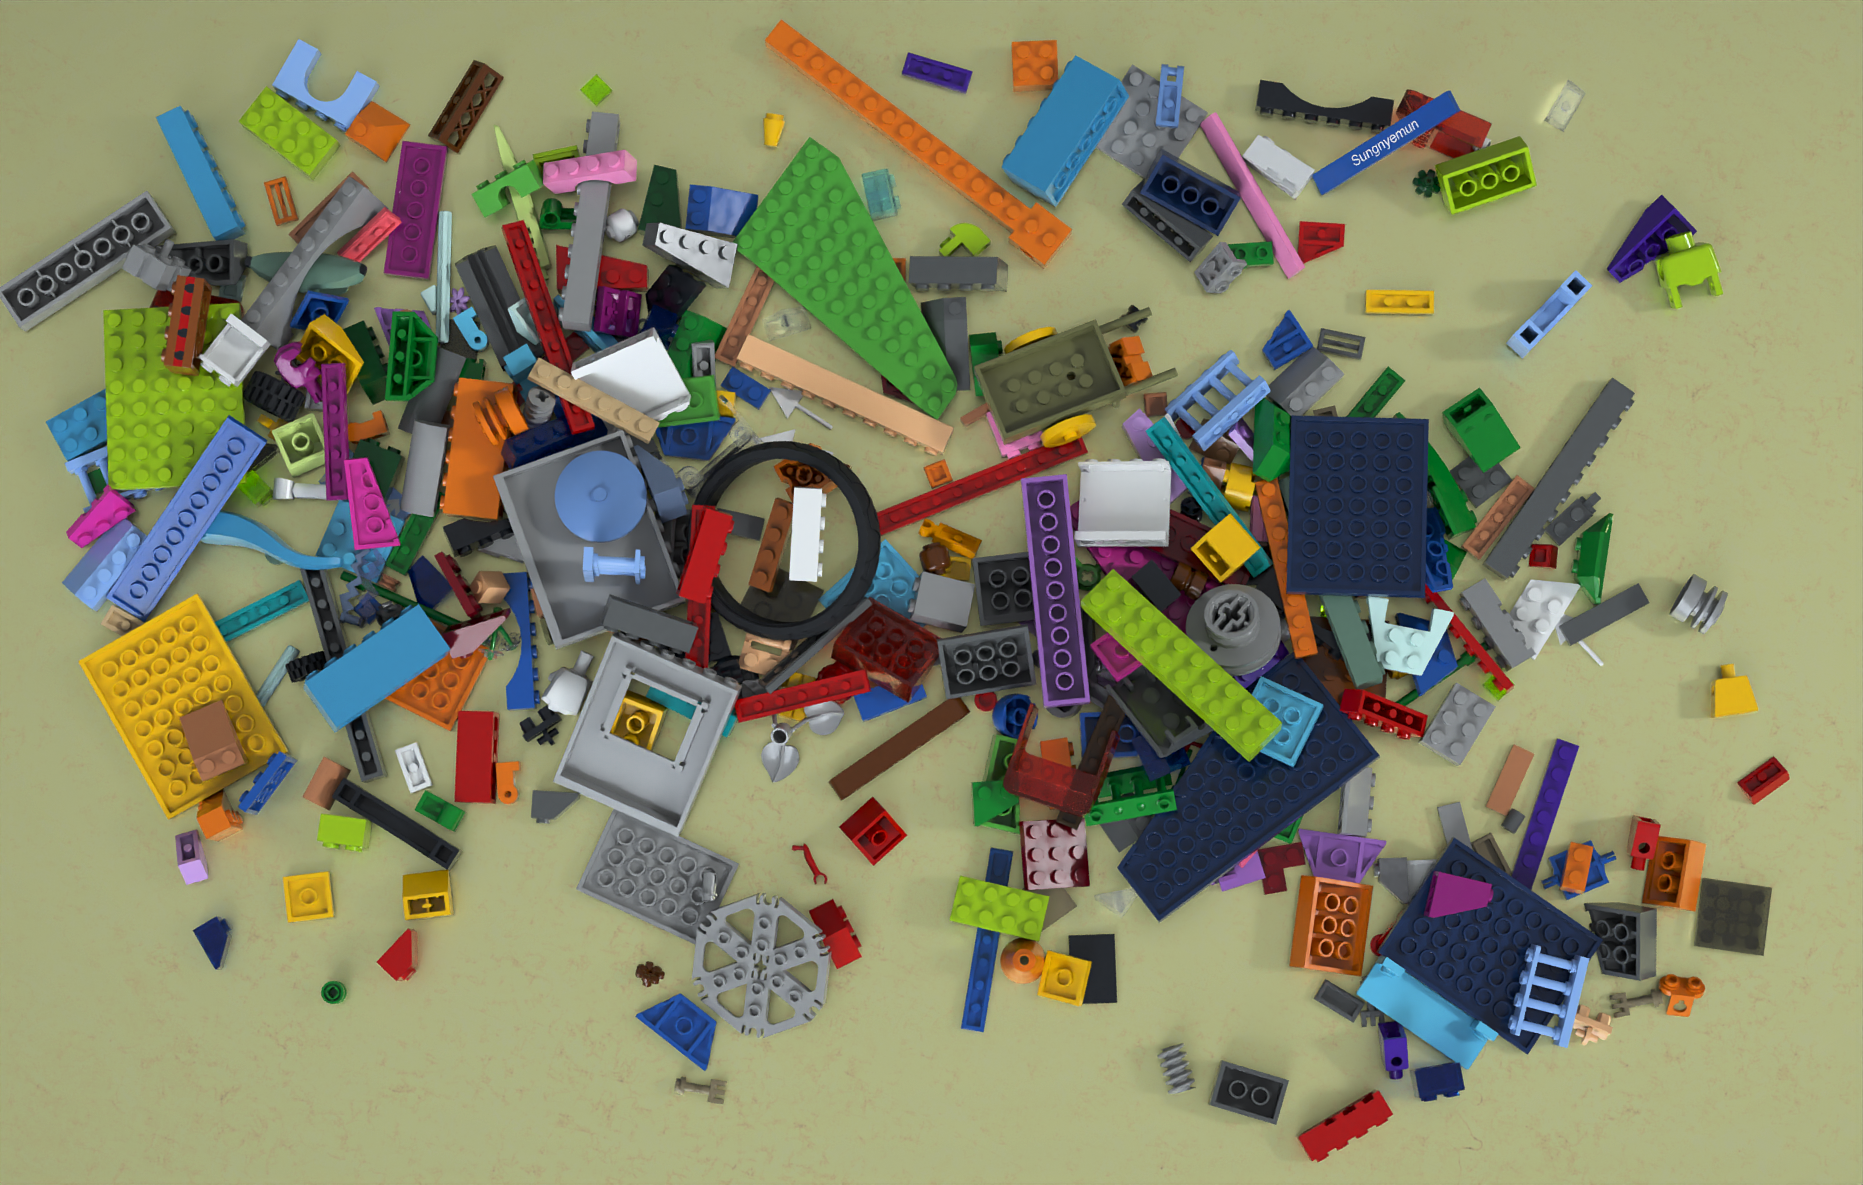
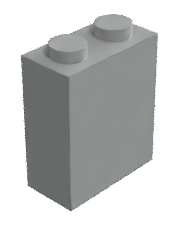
M922 571L918 578L915 577L912 586L915 596L914 599H910L908 605V612H911L910 620L962 633L967 627L975 584Z

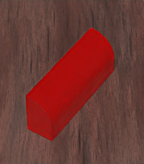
M458 711L454 802L496 804V763L498 762L499 713Z

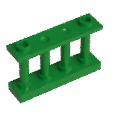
M1168 761L1101 773L1090 798V804L1082 805L1086 826L1177 810L1173 789L1166 790V786L1173 785ZM1157 788V792L1146 794L1143 792L1146 789ZM1130 792L1135 794V796L1121 798V794ZM1112 796V800L1098 801V798Z

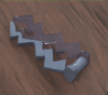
M377 548L372 549L377 561L367 565L370 572L366 574L361 567L369 563L364 557L371 550L366 549L354 556L358 562L351 564V567L356 572L357 578L346 584L349 592L339 595L343 610L339 619L341 623L346 622L364 628L367 624V619L377 612L369 600L380 594L371 584V580L382 574L377 567L386 562ZM362 584L367 593L357 598L364 606L357 609L362 614V617H358L348 613V611L355 609L348 600L360 594L355 586Z

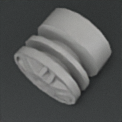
M1693 574L1678 595L1670 611V616L1681 622H1684L1690 615L1693 616L1690 627L1694 629L1702 621L1698 632L1705 634L1721 615L1728 593L1721 591L1715 598L1718 587L1714 586L1708 593L1704 592L1707 581Z

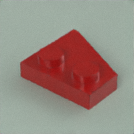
M1299 221L1297 254L1303 264L1344 247L1345 224Z

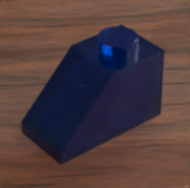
M219 916L193 930L215 970H220L224 967L232 937L229 932L232 930L230 924L225 918L221 919Z

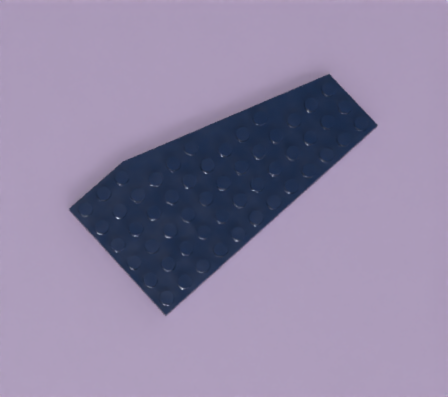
M1294 652L1262 675V677L1317 701L1324 706L1294 767L1261 752L1249 762L1215 730L1212 731L1181 779L1172 788L1177 810L1155 814L1139 839L1133 844L1117 867L1159 923L1380 758V755L1353 721L1348 718V715L1339 711L1340 705L1302 658L1295 659ZM1260 677L1245 688L1251 695Z

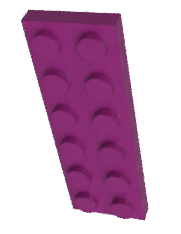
M402 141L392 213L398 216L402 223L389 234L384 267L385 275L430 279L448 152L447 146Z

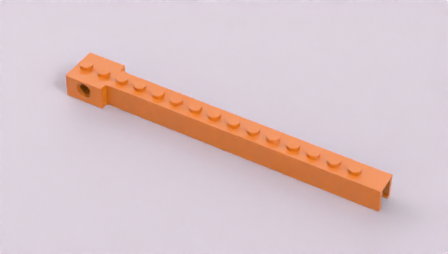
M780 20L765 39L767 48L1012 233L1009 236L1008 242L1043 269H1045L1072 234L1070 227L1037 202L1031 209L783 20Z

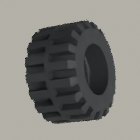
M261 371L254 372L243 393L244 399L249 403L290 422L294 421L306 398L301 391Z

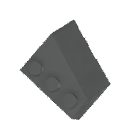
M1620 902L1584 903L1585 909L1589 911L1592 921L1589 924L1591 932H1594L1595 935L1603 940L1596 950L1602 974L1638 981L1655 977L1657 909Z

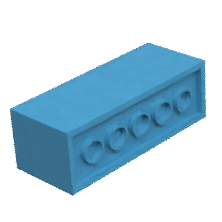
M1075 55L1073 60L1067 63L1061 78L1053 84L1052 92L1048 98L1041 102L1040 110L1036 116L1029 120L1024 134L1017 138L1012 152L1004 158L1002 169L1011 182L1056 207L1129 98L1120 79Z
M419 604L415 607L409 605L400 612L401 614L398 619L390 618L381 625L382 627L379 632L375 633L373 630L362 638L363 640L360 645L356 646V644L349 646L343 651L344 653L341 658H332L324 664L325 666L322 671L318 672L315 670L305 677L303 689L334 733L448 655L450 647Z

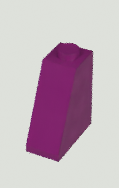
M1434 871L1424 916L1435 918L1487 907L1488 902L1490 903L1493 897L1492 884Z

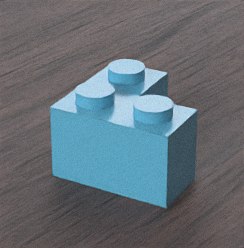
M527 344L503 357L507 364L504 366V369L516 385L520 383L523 388L520 393L525 402L529 390L539 386L527 379L538 360Z

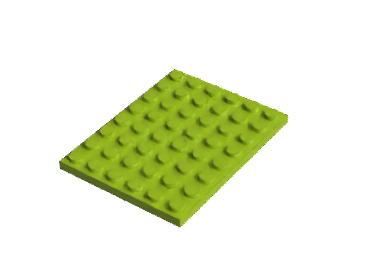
M240 303L211 304L209 306L202 355L228 324L226 319L230 314L241 320ZM169 307L103 310L108 485L116 491L181 487L228 415L245 425L243 381L238 387L233 384L227 386L218 379L220 374L214 370L210 373L202 366H200L199 376L171 373L164 366V362L161 361V354L163 348L167 346L165 329L166 326H170L171 317H168ZM245 473L239 484H247V473Z

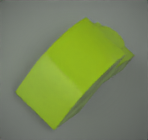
M960 223L950 228V234L953 238L948 237L940 244L939 255L950 257L962 246L971 257H977L991 245V240L977 226L969 223Z

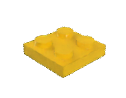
M329 871L283 877L288 923L334 917Z
M1047 950L1037 995L1082 1006L1092 961Z

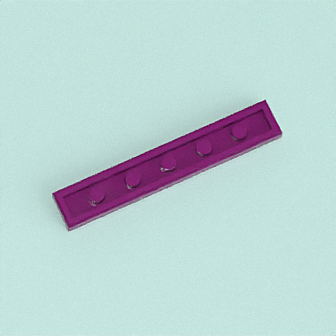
M345 363L321 364L326 501L349 500L344 460L349 459Z

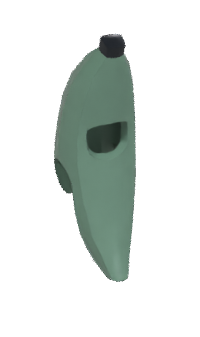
M273 252L254 257L247 256L245 267L251 268L259 277L270 282L292 252ZM322 253L309 269L298 292L306 294L308 291H314L335 296L344 294L349 286L363 281L367 273V266L343 256Z

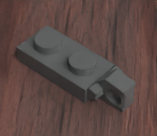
M1594 492L1588 499H1585L1583 496L1576 499L1545 528V532L1560 546L1593 516L1592 514L1596 512L1593 506L1601 497Z

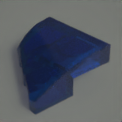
M424 555L408 571L417 603L435 610L439 603L453 591L448 580Z

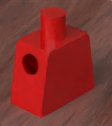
M1632 816L1627 853L1633 856L1630 868L1644 871L1646 859L1653 860L1661 827L1657 820ZM1641 843H1645L1642 849H1638Z

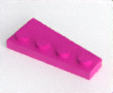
M368 457L345 459L344 464L355 550L400 546V540Z

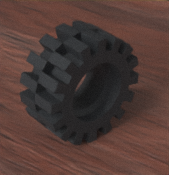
M318 651L290 661L285 666L291 682L295 683L303 681L307 675L315 670L318 672L322 671L327 661L324 651Z

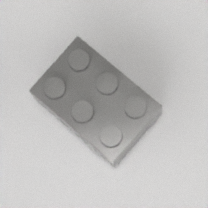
M1455 683L1418 743L1454 765L1459 766L1496 706L1460 684Z

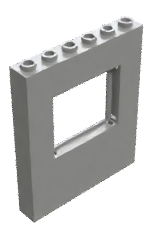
M623 631L614 633L553 782L678 837L683 831L742 686L733 678H723L717 675V672L713 669H703L696 666V663L690 659L684 658L682 660L676 657L670 650L655 648L647 640L639 641L626 636V632ZM632 678L697 706L675 761L610 733Z

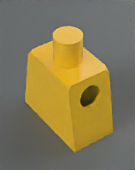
M1734 664L1721 665L1722 679L1711 682V718L1758 711L1747 675L1736 677Z

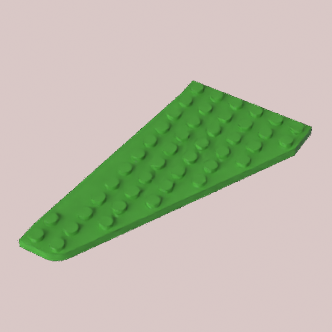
M809 137L732 243L738 244L736 251L758 266L900 390L911 402L929 416L938 420L957 393L956 377L841 160Z

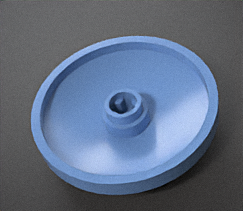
M591 451L578 456L564 468L556 484L555 505L559 517L573 534L587 541L605 543L626 536L638 525L646 509L647 490L641 473L630 460L614 452Z

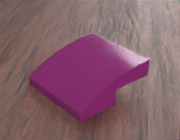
M599 286L593 331L624 338L637 335L642 294Z

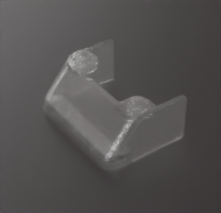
M720 395L719 398L738 419L731 426L729 432L733 443L700 471L692 466H686L677 473L673 470L675 477L681 478L685 491L694 500L708 477L723 462L746 448L762 444L754 430L723 395ZM656 450L653 454L657 457V459L663 462L668 467H670V465Z

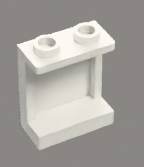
M230 314L226 319L228 324L203 355L200 353L198 358L202 361L200 365L208 372L212 373L214 370L220 374L218 379L227 386L233 384L238 387L271 344L233 314Z

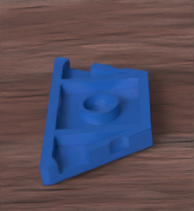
M720 416V420L659 427L656 429V434L664 456L710 461L735 424L736 419Z
M1397 613L1395 616L1398 626L1428 631L1429 620L1403 613ZM1447 629L1422 676L1412 675L1418 696L1424 695L1427 690L1437 685L1444 677L1451 674L1458 667Z
M680 993L635 1016L697 1066L706 1071L717 1021Z

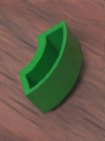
M996 332L969 335L976 396L984 395L974 374V366L997 358L999 354H1003L1002 341H997Z

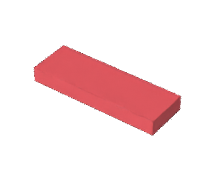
M384 207L337 252L338 256L361 262L402 223L400 218Z

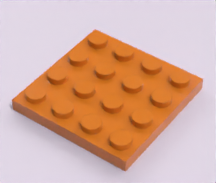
M430 619L443 638L442 633L447 627ZM480 645L473 652V655L464 659L460 657L452 659L449 652L446 657L385 699L452 731L458 719V711H462L488 660L489 648Z

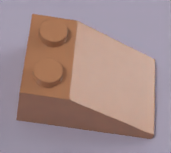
M222 700L180 717L193 761L202 781L210 780L249 763Z

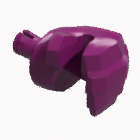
M300 341L291 342L280 347L275 355L274 363L283 379L295 389L305 386L314 403L320 402L322 400V387L317 379L321 374V369L315 366L316 361L309 357L304 363L295 367L292 365V359L296 358L302 351V343Z

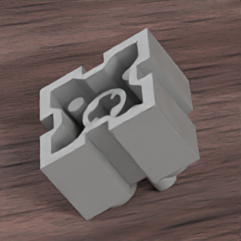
M169 239L165 240L163 247L156 246L154 248L145 243L143 246L133 244L122 267L123 270L135 277H139L152 288L162 291L167 289L170 292L173 281L177 280V275L189 276L192 270L184 265L185 261L176 256L171 258L169 256L174 242Z

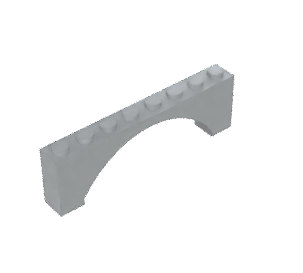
M349 176L241 321L264 337L275 349L278 350L286 345L294 335L289 324L292 321V312L297 293L314 262L337 239L354 229L365 226L384 207L389 208L365 186Z

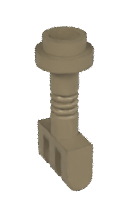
M1651 989V994L1630 999L1626 998L1625 992L1610 995V1000L1620 999V1003L1612 1004V1009L1622 1008V1012L1614 1013V1018L1630 1015L1629 1008L1651 1003L1654 1004V1007H1659V1004H1663L1661 991H1656L1655 989Z
M686 1077L676 1078L674 1092H678V1095H683L684 1091L708 1095L707 1102L723 1104L724 1100L715 1098V1095H725V1090L717 1089V1085L726 1086L727 1081L711 1079L710 1086L686 1082Z

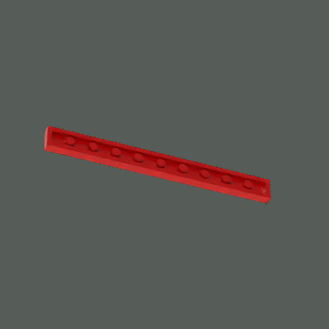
M521 220L502 225L501 229L548 363L572 375L573 361L525 222ZM559 396L572 435L594 429L595 425L591 413Z
M1081 437L1061 446L1051 448L1042 446L877 512L880 534L883 536L1018 482L1022 478H1028L1088 454L1085 443Z

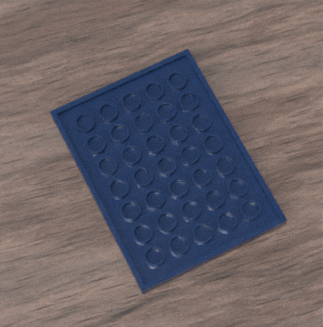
M1291 415L1286 594L1425 598L1429 419Z
M1452 837L1377 952L1405 969V972L1475 1020L1481 1021L1496 1031L1500 1037L1528 1055L1541 1034L1521 1029L1520 1035L1517 1036L1511 1034L1508 1028L1511 1015H1514L1516 1008L1514 1006V998L1521 988L1519 978L1522 970L1525 971L1527 963L1525 961V954L1527 949L1531 947V944L1541 946L1540 953L1569 961L1574 959L1575 955L1591 959L1603 940L1455 837ZM1434 871L1492 884L1493 897L1491 902H1488L1487 907L1435 918L1424 916ZM1538 962L1535 976L1565 983L1569 980L1570 972L1567 969ZM1533 984L1529 998L1555 1005H1560L1565 997L1563 992ZM1526 1007L1523 1020L1547 1026L1554 1014Z

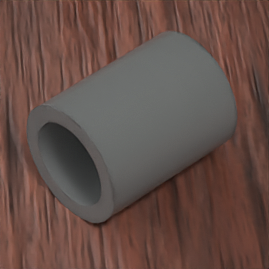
M1511 808L1501 826L1515 834L1525 815Z

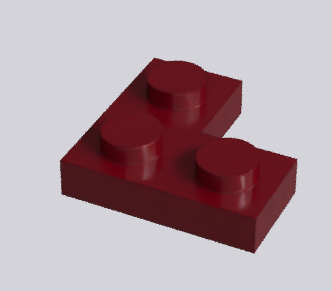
M1302 842L1257 850L1266 878L1261 879L1264 895L1287 891L1283 868L1306 865Z

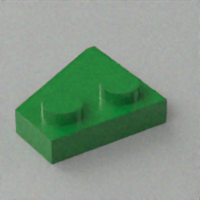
M1018 780L971 782L974 826H980L1019 803Z

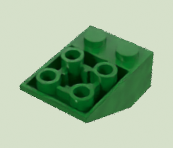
M1480 387L1442 412L1444 425L1483 473L1520 449L1518 442L1495 406Z

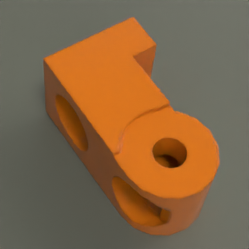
M380 410L372 413L374 417L372 420L360 424L356 422L348 424V440L353 444H358L360 439L367 441V438L374 440L390 435L384 413Z
M519 761L496 763L498 797L504 804H513L519 799L520 793L515 782V771H521V762Z

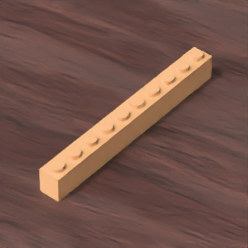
M749 334L737 357V361L741 363V368L750 372L755 369L761 372V377L769 381H773V379L782 382L781 386L793 391L794 388L801 390V395L811 400L814 397L823 400L821 404L831 409H834L836 406L842 409V413L854 419L855 416L864 419L863 423L870 427L880 426L884 428V433L892 437H896V435L905 438L904 442L916 447L917 444L924 446V451L934 456H937L938 453L943 455L953 434L954 428Z

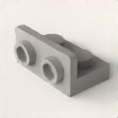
M1219 242L1194 273L1206 292L1223 293L1228 289L1230 283L1241 274L1242 269L1247 263L1245 260L1236 259L1226 242Z

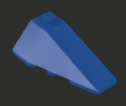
M1436 507L1427 508L1425 584L1432 593L1453 588L1451 568L1446 556L1448 546L1444 542L1445 526Z

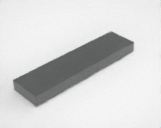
M1638 583L1560 625L1559 628L1567 643L1571 646L1650 602Z

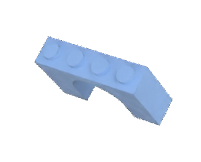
M298 39L272 84L274 89L277 90L276 94L285 100L288 98L295 100V105L305 111L308 108L315 111L314 115L325 122L329 119L335 122L334 126L346 132L355 117L372 101L380 87L377 81L357 71L344 94L338 99L325 102L313 98L308 91V78L321 53L317 48Z
M1575 270L1539 310L1513 334L1506 344L1523 359L1585 295L1592 285Z

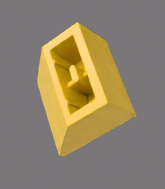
M1229 514L1206 533L1191 550L1220 582H1223L1261 547L1239 522Z
M449 870L403 875L402 898L405 920L454 915Z

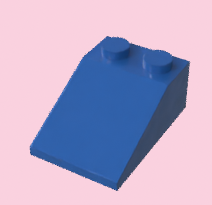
M690 184L685 229L707 236L736 238L756 211L758 195L712 186Z

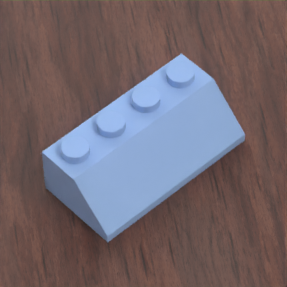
M127 518L123 519L101 535L62 583L88 607L98 611L106 602V596L147 537V534Z

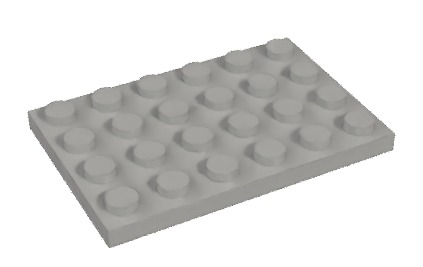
M613 809L576 890L696 945L697 928L700 927L699 925L703 921L711 925V921L706 916L712 910L720 907L739 863L683 837L674 836ZM703 872L718 874L716 885L718 897H715V901L701 900Z

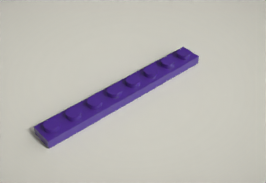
M1556 739L1511 877L1530 890L1532 889L1579 749L1578 745L1561 739Z

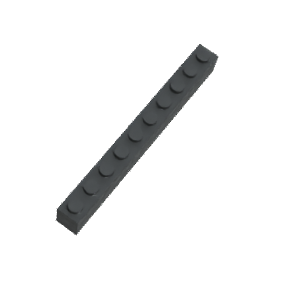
M1614 378L1609 380L1482 564L1484 567L1503 580H1506L1509 576L1511 578L1515 576L1520 568L1517 565L1521 558L1526 559L1533 548L1530 545L1534 539L1539 541L1545 532L1543 528L1547 521L1551 523L1558 513L1556 510L1558 504L1566 502L1571 494L1568 491L1571 485L1579 483L1584 475L1581 471L1585 465L1589 467L1595 460L1596 455H1594L1596 449L1598 447L1602 449L1608 441L1609 437L1606 435L1609 430H1615L1622 419L1619 416L1622 411L1625 410L1627 412L1634 403V400L1631 399L1635 394L1633 391Z
M300 569L326 661L328 662L334 657L339 659L343 656V651L349 647L343 623L339 620L340 612L327 569ZM367 710L345 726L361 782L364 783L387 777Z

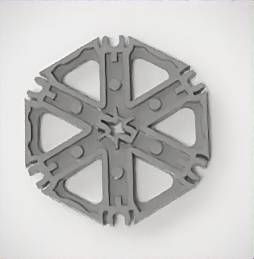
M760 893L712 910L706 916L711 921V925L704 921L699 925L700 927L697 928L692 979L701 977L693 983L694 986L701 984L704 987V990L698 993V997L707 994L708 997H703L701 1001L741 1034L745 1032L747 1036L751 1033V1028H755L757 1030V1038L763 1034V1031V1038L810 1022L817 1015L812 1011V1006L820 1010L826 1003L831 952L822 954L830 949L829 945L822 947L819 944V941L826 937L825 934L815 936V934L821 933L823 930L784 898L780 897L779 905H777V895L772 897V903H768L766 901V893H763L760 898ZM744 909H751L754 912L752 941L727 922L726 917ZM784 915L803 930L804 937L776 947L779 916ZM714 942L737 962L712 971L705 970L703 962L706 943ZM761 959L763 961V965L766 966V968H764L762 972L760 970V966L756 965L761 961ZM814 961L818 965L816 989L811 991L786 969ZM747 984L744 1014L741 1017H737L718 1002L717 997L719 993ZM771 990L794 1008V1017L775 1024L768 1021Z

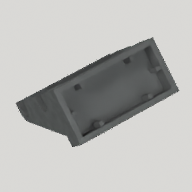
M1141 665L1121 679L1117 685L1111 687L1108 684L1105 686L1106 690L1160 758L1166 757L1214 731L1144 665Z

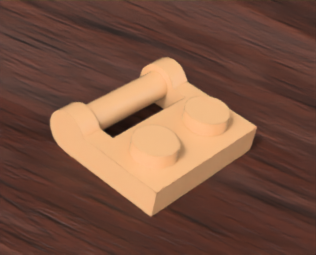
M746 633L739 659L740 668L766 675L789 655L792 641L767 639ZM752 641L782 649L781 656L752 648Z

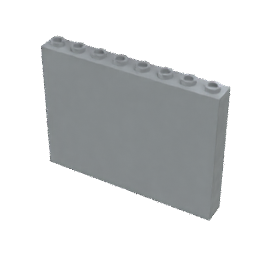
M623 430L493 476L556 650L609 631L604 628L605 625H602L600 620L609 594L659 611H665L686 603L685 598L676 594L679 584L677 576L680 575L677 563H672L669 554H672V549L669 541L664 542L661 533L665 531L661 520H656L653 512L657 511L653 498L648 499L647 497L644 515L629 534L618 540L605 543L591 542L576 536L564 525L557 512L555 488L558 478L564 468L578 456L591 451H610L624 456L637 469H641L637 455L632 456L630 448L634 447L630 435H625ZM643 477L644 482H645V485H646V490H649L647 481H646L645 477ZM584 547H593L594 553H597L598 556L635 558L636 549L640 550L641 556H645V579H641L639 585L635 583V576L599 574V576H595L594 582H585L583 574Z

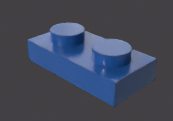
M733 366L720 385L729 392H735L738 398L760 410L771 392L770 389Z

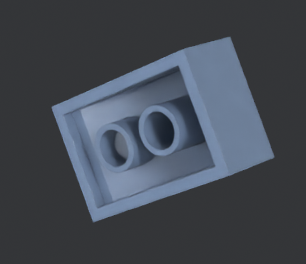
M639 445L634 446L641 465L642 476L647 481L649 493L654 500L661 522L664 523L688 514L685 505L689 504L685 491H683L685 488L681 478H676L670 467Z

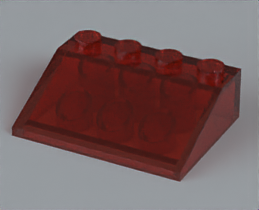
M869 597L868 599L872 605L843 630L834 642L831 658L853 671L866 669L870 681L909 703L939 657L937 639L941 638Z

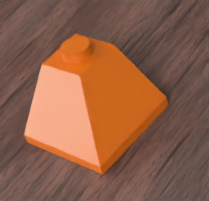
M372 101L355 117L345 135L350 141L387 163L410 127V124Z

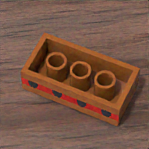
M177 275V280L173 281L171 292L174 295V300L168 309V317H171L170 326H166L165 329L167 346L162 350L161 361L164 362V366L171 373L199 376L201 360L198 356L203 352L212 287L204 278Z

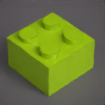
M321 814L317 841L323 842V847L339 849L340 845H346L345 850L362 852V848L369 849L372 822L366 819Z

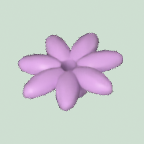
M463 287L459 291L453 288V297H450V303L453 304L450 307V312L456 310L457 315L462 313V310L468 309L466 304L470 297L464 296Z

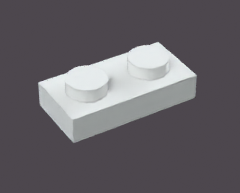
M417 742L395 750L410 793L433 786Z

